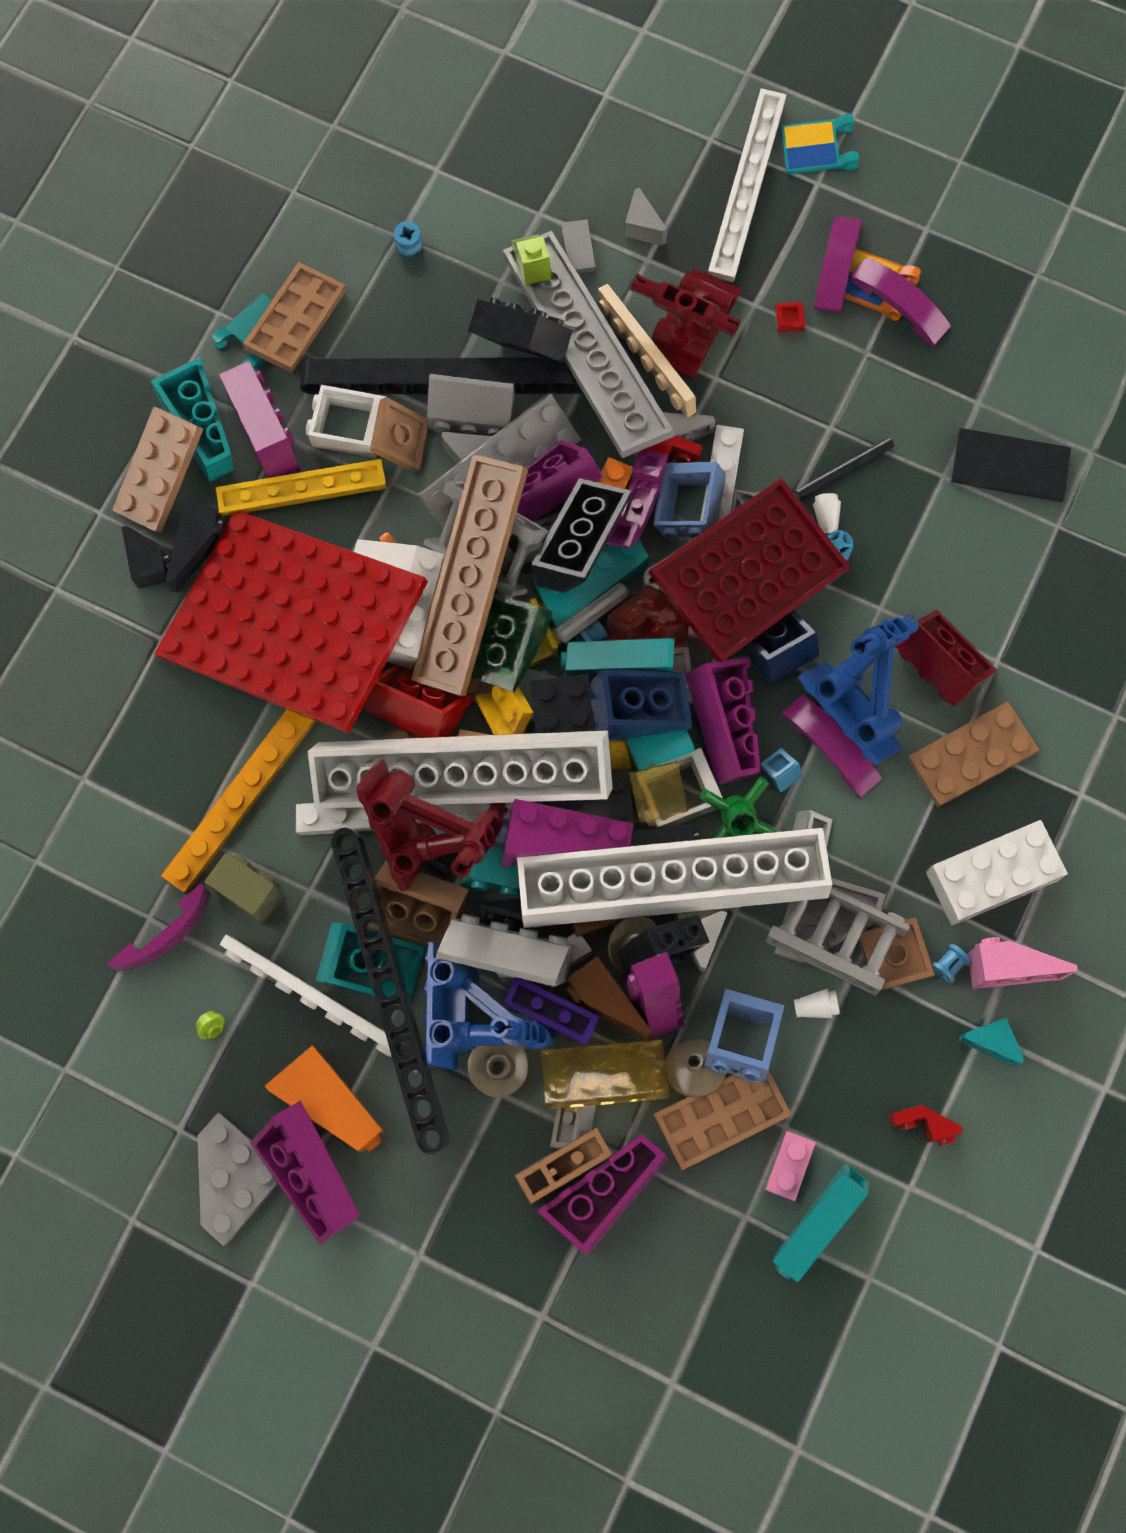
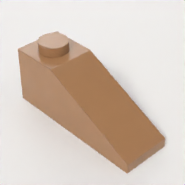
M595 1128L514 1174V1177L527 1201L531 1204L609 1158L612 1154L598 1129Z

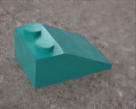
M332 923L315 981L375 997L355 926L346 923ZM366 930V934L369 938H373L378 934L376 932ZM392 937L411 1002L425 947ZM384 951L378 952L374 958L375 964L379 968L385 966L388 960V956ZM389 980L383 986V993L385 996L391 997L396 992V984Z

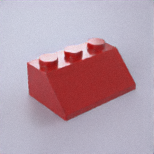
M394 665L380 673L365 702L364 711L375 715L380 720H386L399 726L403 731L412 732L422 738L449 737L452 735L473 698V694L469 692L466 693V696H460L412 681L414 667L410 669Z

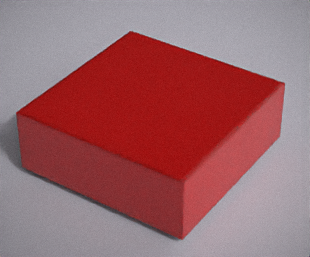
M803 302L775 304L777 333L805 330Z

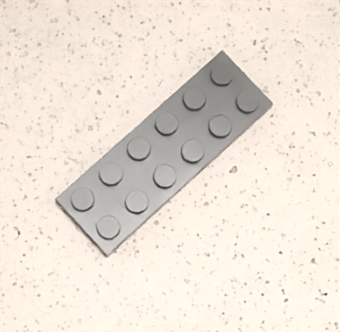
M546 394L425 488L418 496L443 530L453 505L452 498L442 492L446 482L466 481L473 454L528 467L561 440L577 444L581 439L552 394Z

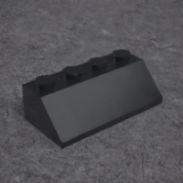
M581 478L578 479L531 564L538 587L565 593L587 580L632 496L631 490Z

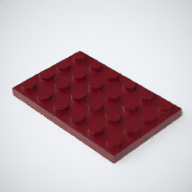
M779 478L651 568L648 573L714 659L722 663L847 572L851 566L784 480Z

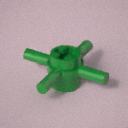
M760 776L745 797L733 795L724 800L708 789H704L701 792V800L720 810L723 826L713 838L729 837L731 833L735 836L750 835L754 831L759 834L777 832L756 818L757 812L754 803L770 784L765 778Z

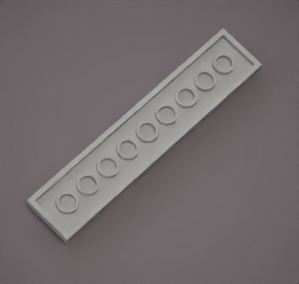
M549 231L541 235L544 238L550 256V280L525 285L513 247L504 249L503 257L533 308L546 312V318L552 316L563 320V326L573 330L564 361L621 457H627L672 438L674 430L553 232Z

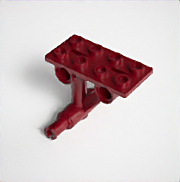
M693 268L690 274L686 273L683 276L678 287L667 282L659 284L640 274H636V279H633L630 291L651 299L654 306L668 312L665 318L661 317L652 335V341L677 373L694 379L719 332L722 331L731 337L735 336L741 320L729 314L740 296L741 289L696 268Z
M383 759L375 762L356 787L357 798L363 804L368 816L369 826L376 834L380 844V851L386 857L391 869L392 879L397 883L401 892L409 889L426 861L434 860L439 855L458 852V856L451 864V869L455 868L453 873L456 876H468L472 867L480 863L488 850L494 847L496 837L503 826L502 819L508 812V807L505 808L507 804L490 803L488 809L482 811L472 823L411 796L410 794L415 787L413 778L403 771L389 773ZM415 819L424 823H417ZM431 826L439 830H442L446 833L436 834V832Z

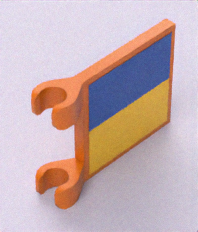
M855 248L849 277L866 258H869L896 271L912 284L916 285L918 283L921 272L918 267L903 266ZM848 277L844 299L881 312L893 321L900 319L902 314L874 291L869 296Z

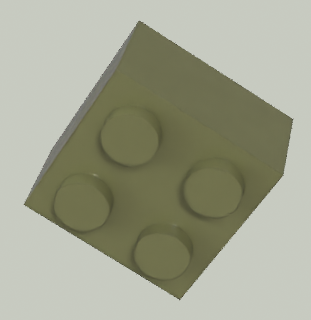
M225 852L204 882L215 893L264 926L285 897L278 890L281 885L263 870H260L257 874V869L251 865L252 863L241 855L236 854L232 857Z

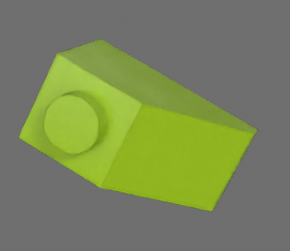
M536 234L511 240L524 284L529 285L550 280V256L543 236Z

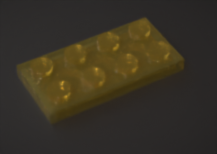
M662 1040L541 1051L546 1110L669 1098Z

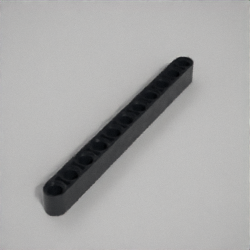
M543 357L308 358L301 362L300 390L311 395L319 394L321 385L375 395L428 394L430 374L514 384V394H584L564 360L563 363Z
M346 827L340 828L333 833L331 846L416 1143L423 1153L435 1154L445 1149L448 1145L449 1134L430 1068L426 1065L423 1055V1044L363 838L356 831ZM347 835H352L354 838L353 846L348 850H343L341 847L342 839ZM355 864H360L362 874L359 878L352 880L349 874L350 868ZM363 893H369L371 898L368 907L361 909L358 905V898ZM377 922L379 932L375 937L369 938L366 934V928L369 923ZM384 951L388 956V960L385 966L379 968L376 966L374 958L378 952ZM389 980L396 984V992L391 997H387L383 993V986ZM396 1010H401L405 1015V1021L400 1027L394 1026L391 1021L392 1014ZM406 1039L410 1040L414 1047L413 1053L409 1057L403 1056L400 1052V1045ZM414 1069L418 1070L422 1075V1083L418 1087L412 1086L408 1079L410 1072ZM421 1100H426L431 1105V1113L428 1117H422L417 1111V1105ZM430 1130L436 1131L440 1136V1143L436 1148L430 1147L426 1142V1135Z

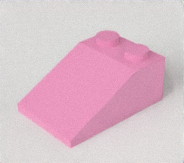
M1000 937L982 939V943L975 944V948L967 953L971 959L969 970L972 989L1063 980L1078 971L1077 965L1012 941L1000 942Z

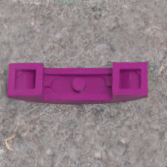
M841 216L835 217L822 265L814 309L841 314L862 220Z
M866 258L849 277L852 282L869 296L874 291L915 326L912 331L932 347L951 327L941 311L921 290L896 271L875 260Z
M641 450L631 471L633 479L628 489L632 491V496L607 540V545L631 549L638 541L656 503L667 465V454L648 450Z
M800 696L781 713L800 735L803 733L842 774L840 778L859 798H862L882 780L875 767L863 756L861 749L855 742L843 733L841 727L806 696Z
M199 884L178 902L185 911L180 917L141 950L130 943L107 964L118 972L126 971L148 964L167 953L197 923L208 903L211 893L202 884Z

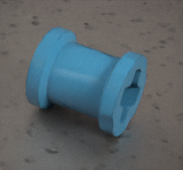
M951 943L947 947L948 952L939 962L932 964L936 975L949 984H952L955 980L954 976L964 965H969L971 962L970 957L961 948Z

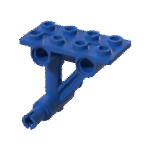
M907 615L904 618L894 617L884 620L882 623L865 630L861 637L854 639L851 643V651L855 653L848 660H843L835 669L828 662H825L803 672L798 677L803 683L804 689L822 705L824 712L835 719L841 726L843 733L852 739L861 749L863 756L875 765L903 748L893 736L900 729L902 718L897 710L889 708L894 646L906 641L910 634L915 633L919 629V621L915 620L912 622L911 620L915 618L912 615ZM874 663L870 699L860 686L863 683V673Z
M428 942V950L425 954V963L428 967L427 981L424 986L425 996L427 997V1011L424 1015L426 1043L423 1047V1055L427 1066L457 1070L458 1053L471 1052L477 1046L514 1045L532 1050L550 1049L555 1046L557 1040L551 1039V1037H557L554 1031L547 1029L546 1026L535 1020L519 1018L479 985V973L474 967L436 958L441 943ZM468 998L493 1018L491 1024L476 1025L475 1022H468Z

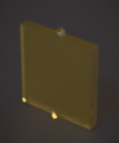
M677 761L658 766L651 764L650 768L629 773L640 823L659 818L666 820L667 816L688 812Z

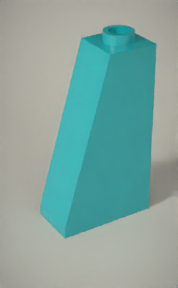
M674 639L568 642L567 652H562L561 669H566V676L589 674V680H593L600 670L672 672Z
M843 1163L775 1253L773 1262L776 1264L775 1269L783 1277L789 1280L792 1277L795 1281L799 1282L866 1198L869 1192L870 1181L849 1164Z

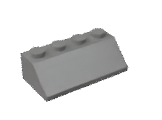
M462 914V918L451 920L436 954V958L557 986L567 982L575 945L567 944V938L549 935V939L537 937L538 931L520 928V932L508 930V924L491 921L490 925L479 923V917Z

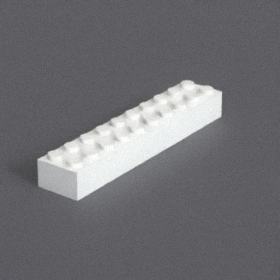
M608 731L318 742L307 751L315 809L363 807V804L357 798L356 787L375 762L382 759L385 761L389 773L403 771L413 778L415 787L410 794L411 796L432 805L514 802V799L528 802L608 799L613 789Z
M823 828L517 858L524 928L829 898L832 888Z

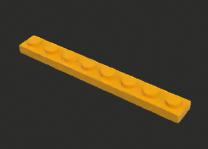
M286 709L162 873V878L187 895L316 721Z

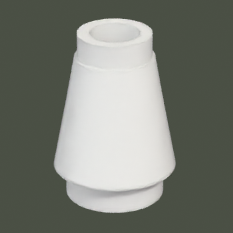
M837 494L817 495L815 503H813L818 525L828 536L831 532L838 529L841 501L838 500Z
M827 988L794 1000L797 1018H833V1015L840 1014L836 990L828 991Z

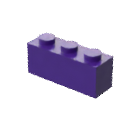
M517 977L503 1002V1005L509 1010L532 1021L535 1020L546 1026V1028L585 1047L599 1021L598 1015Z

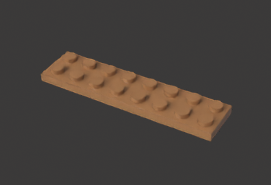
M473 454L413 671L412 681L460 696H466L528 468Z

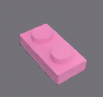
M785 1131L765 1190L795 1202L816 1142Z

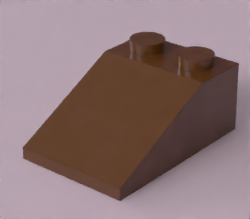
M598 957L567 978V995L573 1004L577 1006L582 1005L584 1009L598 1015L600 1019L644 1042L650 1039L651 1029Z

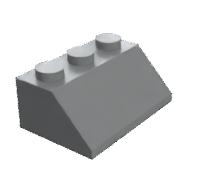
M430 374L427 408L429 429L441 434L442 432L494 436L514 420L516 412L514 384Z

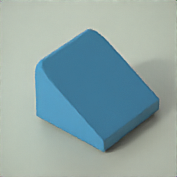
M782 748L760 763V769L780 792L786 790L803 776L799 763Z

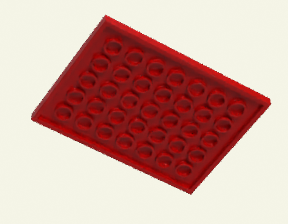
M241 511L234 512L157 648L155 655L159 659L349 734L428 581L425 577L247 513Z

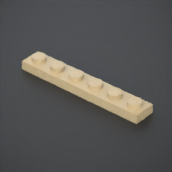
M608 284L598 288L600 298L598 307L604 316L608 315L612 320V325L617 334H623L630 351L640 356L644 369L647 372L651 371L658 387L662 391H667L674 408L681 410L687 418L697 413L696 396Z

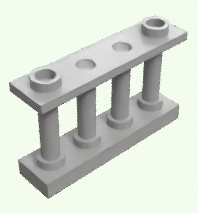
M463 481L445 483L442 492L451 497L453 502L441 537L428 538L423 543L433 549V551L444 554V558L465 485ZM516 513L511 533L518 536L519 544L507 575L500 572L496 585L497 592L508 598L527 593L528 589L516 581L530 546L543 543L549 533L548 530L519 513Z
M831 888L829 898H824L829 903L811 939L805 941L797 937L795 932L809 900L795 901L784 925H780L779 928L774 925L772 926L766 943L875 996L880 992L885 979L879 977L880 973L878 970L895 934L904 937L910 928V925L904 923L905 919L891 912L887 915ZM841 907L856 914V917L839 953L831 954L823 950L824 946L822 944ZM867 921L883 927L884 930L867 966L860 968L851 963L852 959L850 957Z

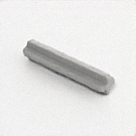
M622 583L615 584L556 628L557 637L563 643H567L627 598L629 595L627 588Z

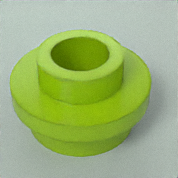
M214 1011L204 1013L195 1023L197 1035L201 1039L217 1037L223 1030L224 1017Z

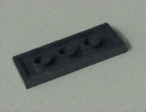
M960 428L957 437L951 483L1062 502L1065 496L1071 447Z

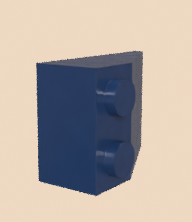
M794 610L743 647L755 667L771 683L820 656L816 632Z
M600 670L589 684L595 731H608L609 740H626L692 728L684 672Z

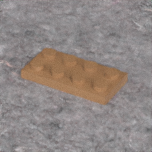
M298 262L244 341V350L292 373L345 294L346 285Z
M153 407L112 511L155 532L161 533L203 428L162 409Z
M1007 701L909 755L907 760L937 808L1036 754L1039 748Z
M769 1070L764 1083L759 1081L748 1082L742 1079L741 1076L733 1074L725 1078L714 1092L702 1097H687L653 1114L681 1171L792 1116Z

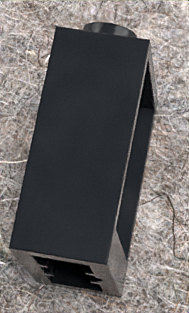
M695 914L646 929L617 952L626 975L629 976L631 965L667 952L672 965H675L704 947L710 941L699 914Z

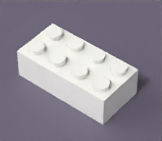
M1041 820L936 863L926 872L951 926L1053 884L1068 874Z

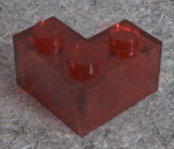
M650 584L607 616V634L612 641L640 640L647 637L649 639L670 638L674 639V648H676L688 639L689 625L673 604Z

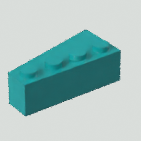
M199 357L152 380L151 385L154 397L162 410L203 428L192 457L209 483L234 471L231 451L220 422L201 358Z
M638 539L631 549L611 545L604 547L587 580L565 593L538 587L536 580L533 579L534 593L540 604H543L549 616L548 621L552 629L556 630V628L615 584L622 583L625 587L648 569L649 557L641 541Z
M492 847L488 850L484 859L472 867L468 876L460 877L459 886L478 891L500 893L508 897H520L518 865H511L510 868H500L503 849Z

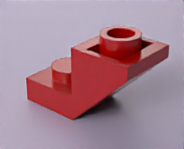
M674 436L643 450L667 454V463L671 457L675 458L678 463L699 462L702 445L679 436Z
M923 1105L887 1116L891 1128L900 1125L901 1131L919 1126L918 1119H920L928 1143L937 1141L939 1146L956 1142L955 1135L963 1133L962 1126Z

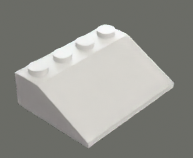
M357 539L354 552L425 577L428 581L387 662L411 669L418 657L444 554L416 545Z

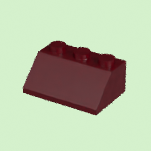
M936 609L918 619L919 629L915 633L910 634L906 641L894 647L898 650L902 659L910 662L918 670L923 680L931 683L939 691L940 697L945 702L951 703L955 707L989 679L997 669Z

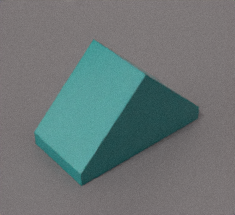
M1007 1017L966 1032L958 1040V1042L1013 1067L1021 1065L1024 1060Z

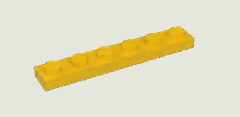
M382 459L219 486L216 487L219 512L222 517L231 516L234 512L238 511L244 513L382 490L387 489Z

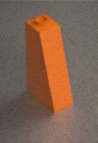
M313 1045L265 1085L269 1092L290 1106L301 1100L311 1120L357 1151L363 1152L366 1149L368 1152H371L383 1141L380 1136L385 1133L384 1129Z

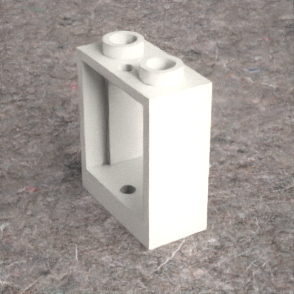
M321 385L319 394H315L313 398V417L308 419L306 424V436L309 437L312 447L376 459L377 454L370 451L379 402L380 399L386 398V396ZM330 405L370 412L363 441L323 434Z
M701 748L635 773L636 783L632 784V788L638 800L643 799L646 810H643V814L649 827L675 826L717 810L710 804L703 803L661 820L647 786L649 782L691 766L701 790L708 789L722 798Z

